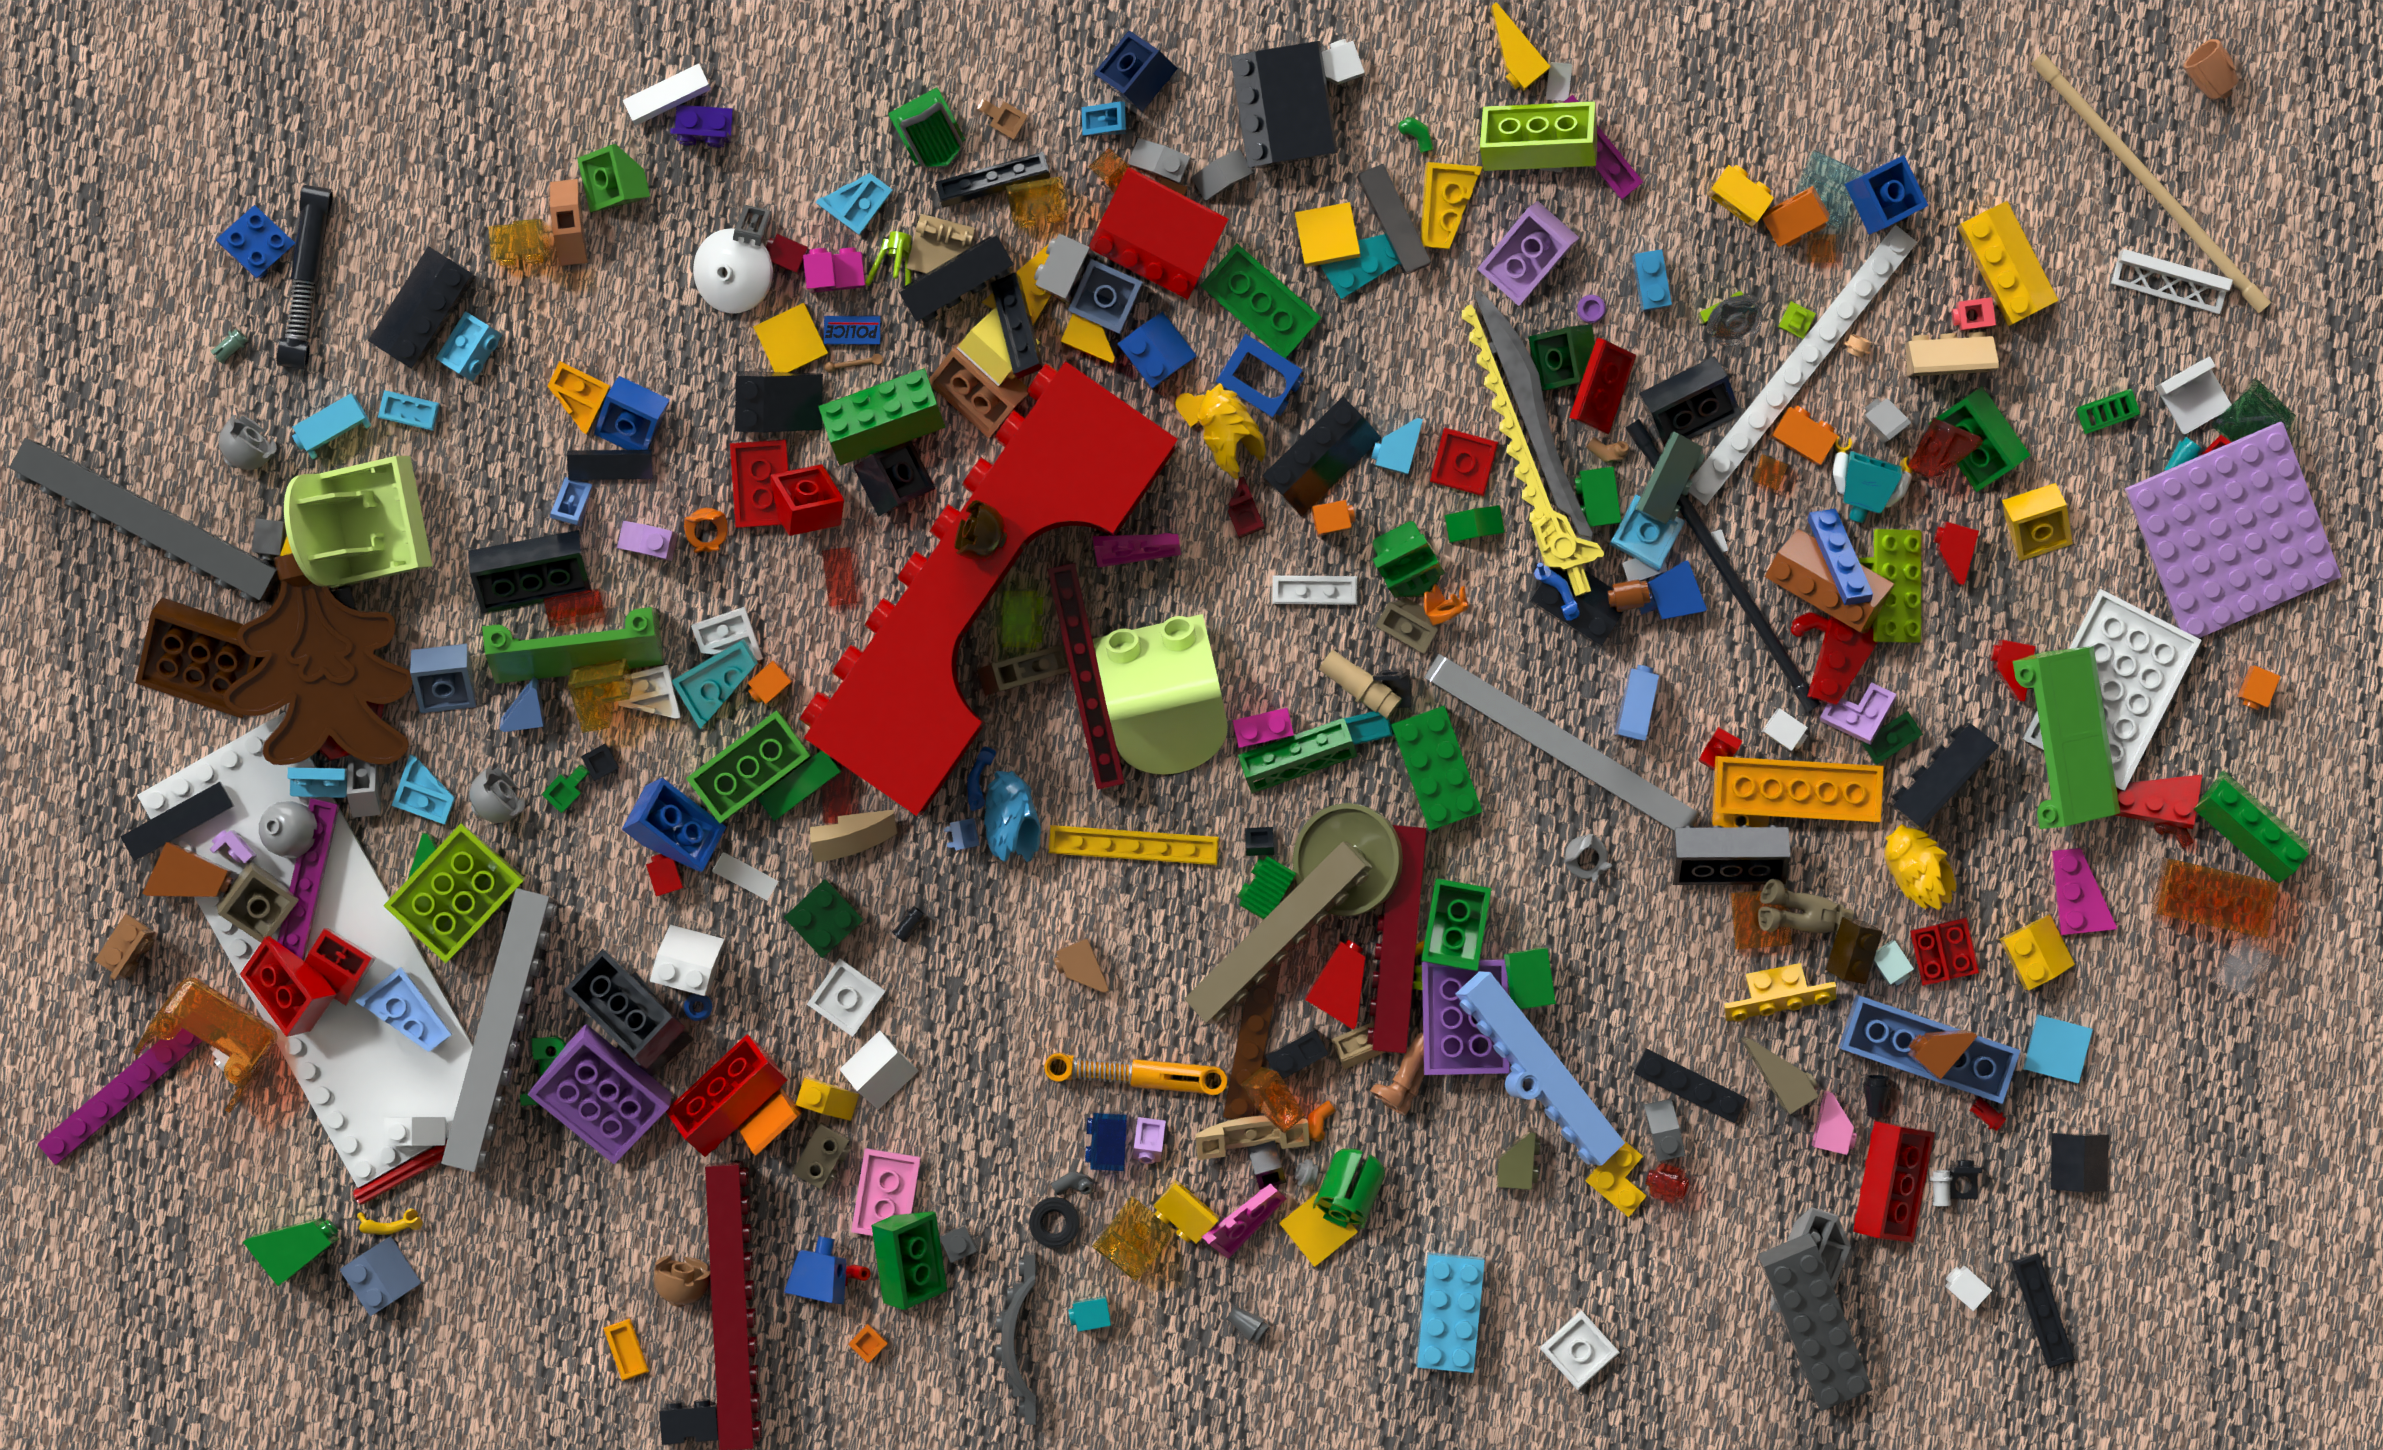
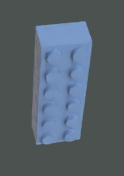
M1857 994L1855 995L1838 1048L2001 1104H2003L2021 1051L1977 1036L1940 1080L1933 1077L1907 1055L1911 1051L1908 1046L1919 1034L1923 1036L1925 1033L1956 1031L1960 1029Z

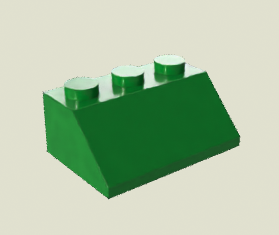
M1983 386L1928 423L1976 492L2012 470L2030 456L2026 447Z
M936 1212L893 1215L871 1225L884 1304L906 1310L948 1291Z

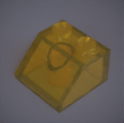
M1062 176L1006 186L1013 224H1019L1021 229L1036 226V221L1047 219L1048 224L1064 221V216L1069 215Z
M1131 1196L1092 1247L1136 1282L1152 1264L1176 1230L1168 1224L1166 1225L1152 1211Z

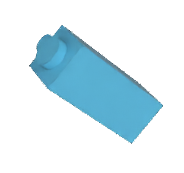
M350 393L293 426L296 434L292 435L299 449L305 448L310 457L314 459L318 457L315 452L316 449L361 423L364 424L366 429L371 426V423L356 396Z

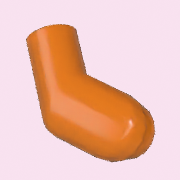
M1329 1100L1310 1112L1307 1117L1309 1138L1314 1142H1320L1324 1139L1326 1134L1323 1131L1324 1120L1336 1112Z

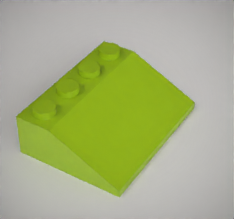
M460 823L383 906L446 964L525 878L504 858Z

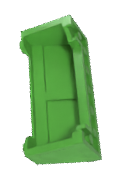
M653 607L634 609L629 612L625 619V629L520 641V639L512 638L510 630L503 625L482 626L485 655L495 684L531 680L533 676L537 679L664 665L658 609Z
M2094 646L2046 651L2013 661L2017 682L2025 688H2034L2052 798L2043 801L2038 807L2039 828L2066 827L2119 814L2120 808Z

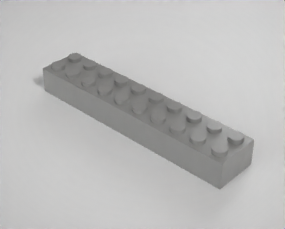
M518 888L515 890L441 1164L480 1173L481 1168H487L490 1158V1152L486 1151L488 1142L494 1141L498 1125L494 1124L496 1113L501 1114L505 1097H502L501 1094L504 1085L509 1086L513 1070L509 1069L511 1058L516 1059L520 1047V1042L516 1041L519 1031H524L527 1021V1015L523 1013L526 1003L531 1004L535 988L531 986L533 976H539L542 966V960L538 959L541 949H546L550 933L546 932L548 921L553 922L556 915L557 906L553 904L554 899L549 896Z

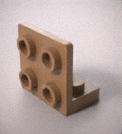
M125 913L94 961L111 971L110 978L114 981L125 979L127 976L130 978L139 966V963L136 962L138 957L142 953L146 954L154 944L155 940L152 936L155 931L128 913Z

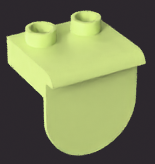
M393 456L324 473L298 475L290 481L284 500L286 533L298 566L304 575L315 585L336 588L433 566L411 456Z
M1203 614L1191 617L1175 616L1167 619L1164 623L1134 630L1118 629L1107 636L1093 639L1116 746L1120 755L1128 764L1148 773L1174 774L1193 769L1208 761L1218 752L1225 741L1228 725Z

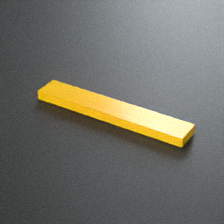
M1050 825L1048 853L1217 865L1219 837Z

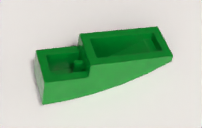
M821 750L765 792L758 800L773 821H775L842 771L832 757Z

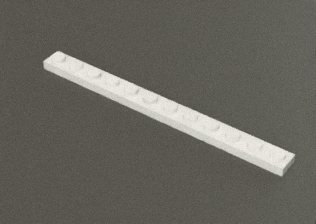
M1894 225L1690 479L1693 482L1688 493L1706 506L1917 244V241L1897 225Z

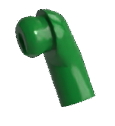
M1407 117L1399 122L1398 129L1402 135L1410 134L1417 138L1420 153L1434 150L1427 125L1413 117Z

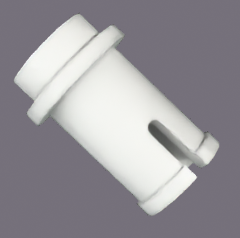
M1948 1170L1933 1171V1176L1930 1177V1180L1933 1181V1205L1950 1206V1181L1953 1180V1177L1950 1176V1171Z

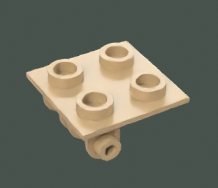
M920 214L906 268L923 273H928L970 248L975 228Z

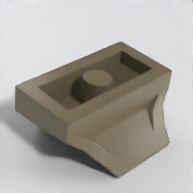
M1406 597L1397 602H1388L1375 625L1378 629L1422 654H1425L1438 631L1425 614L1424 607Z

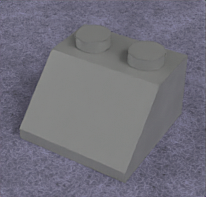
M1058 234L1057 239L1052 238L1047 247L1046 254L1049 256L1045 264H1040L1035 273L1034 279L1037 280L1035 285L1046 293L1071 305L1091 259H1095L1096 254L1090 247L1062 234Z

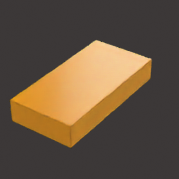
M631 1318L603 1328L622 1381L649 1372Z

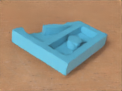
M868 173L858 180L839 188L837 191L819 198L815 203L860 236L893 190L874 175Z
M409 755L392 806L446 824L455 797L416 756Z

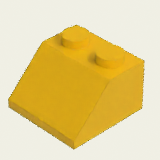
M1728 165L1706 195L1750 227H1753L1774 197L1770 195L1771 190L1759 181L1755 184L1747 178L1749 174L1737 165L1734 167Z
M2056 483L2002 500L2005 520L2019 561L2073 544L2067 504Z
M2050 914L1999 939L2025 990L2029 991L2057 977L2075 965Z
M1176 1179L1154 1204V1208L1157 1209L1154 1214L1166 1225L1171 1221L1179 1229L1176 1233L1187 1243L1193 1240L1197 1244L1202 1236L1219 1220L1216 1213Z

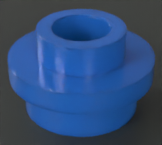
M691 994L684 1003L686 1015L694 1021H702L709 1017L712 1012V1001L707 995ZM697 1001L702 1002L704 1005L701 1012H696L693 1009V1005Z

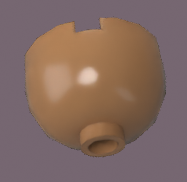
M672 1255L659 1258L655 1262L654 1286L656 1292L675 1307H683L686 1304L698 1301L707 1291L710 1281V1271H707L708 1265L703 1261L685 1256L683 1257L687 1263L671 1260Z

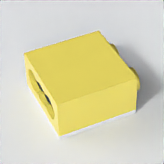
M995 307L970 330L957 349L999 386L1008 377L1013 380L1016 376L1013 374L997 307Z

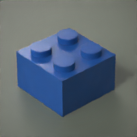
M1905 155L1845 183L1847 191L1869 235L1929 206Z

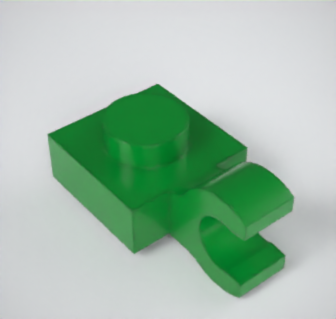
M579 765L568 778L562 773L559 774L541 795L560 813H564L582 793L576 786L589 774L588 769L583 765Z

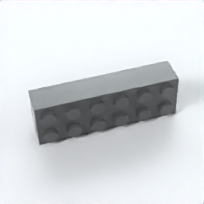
M1810 1233L1757 1254L1813 1399L1820 1411L1872 1391L1871 1383L1820 1252Z

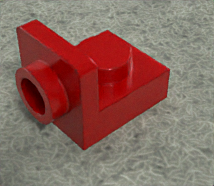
M1718 727L1699 757V762L1715 771V756L1733 757L1743 741Z

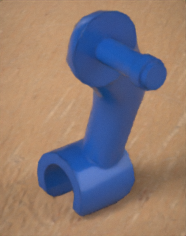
M1538 563L1534 572L1535 578L1557 588L1565 603V605L1561 606L1565 619L1570 621L1579 617L1580 612L1567 581L1549 567L1544 566L1543 563Z
M987 746L980 750L976 762L967 776L968 804L972 811L981 809L985 804L979 785V778L985 764L991 766L996 755V751Z

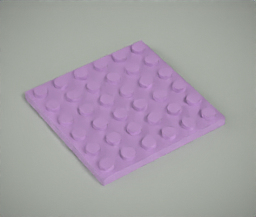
M2282 422L2273 424L2125 488L2179 629L2197 638H2201L2342 577Z

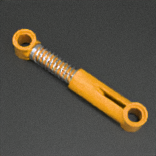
M1061 1052L1050 1055L1044 1065L1047 1077L1057 1082L1064 1080L1072 1081V1079L1076 1078L1081 1080L1084 1077V1080L1089 1078L1090 1081L1092 1078H1094V1081L1097 1079L1099 1081L1104 1079L1105 1082L1107 1080L1109 1082L1114 1080L1115 1083L1117 1080L1119 1083L1124 1081L1125 1084L1129 1081L1131 1087L1210 1095H1218L1223 1092L1227 1085V1075L1218 1066L1133 1059V1062L1128 1064L1125 1061L1123 1064L1120 1061L1116 1063L1115 1060L1113 1063L1110 1060L1107 1063L1105 1060L1101 1062L1100 1059L1098 1062L1095 1059L1091 1061L1090 1058L1088 1061L1085 1058L1081 1060L1080 1057L1075 1058L1074 1055H1066ZM1055 1059L1063 1060L1067 1065L1065 1073L1058 1075L1052 1072V1061ZM1214 1072L1220 1075L1222 1081L1218 1087L1210 1088L1206 1085L1205 1078L1209 1073ZM1171 1075L1199 1077V1081L1171 1079Z

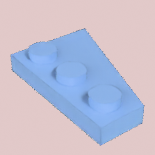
M402 967L398 968L356 1000L358 1004L367 1008L428 1052L452 1035Z

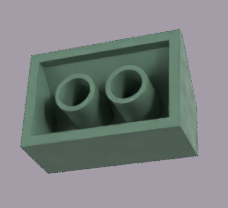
M1676 432L1671 433L1635 511L1663 524H1667L1668 520L1674 522L1681 507L1676 503L1681 494L1687 495L1693 482L1688 478L1693 469L1699 470L1705 457L1704 454H1701L1703 447Z

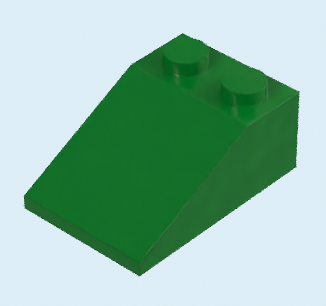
M1435 879L1421 962L1478 971L1492 888Z

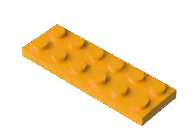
M1715 756L1712 813L1881 822L1884 766Z

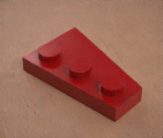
M1830 616L1807 697L1830 705L1838 704L1878 643L1874 641L1873 628H1870L1868 633H1861L1835 617Z

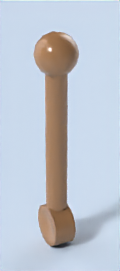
M874 354L872 358L835 364L827 362L824 368L826 372L832 373L835 369L870 363L880 365L883 358L880 354Z

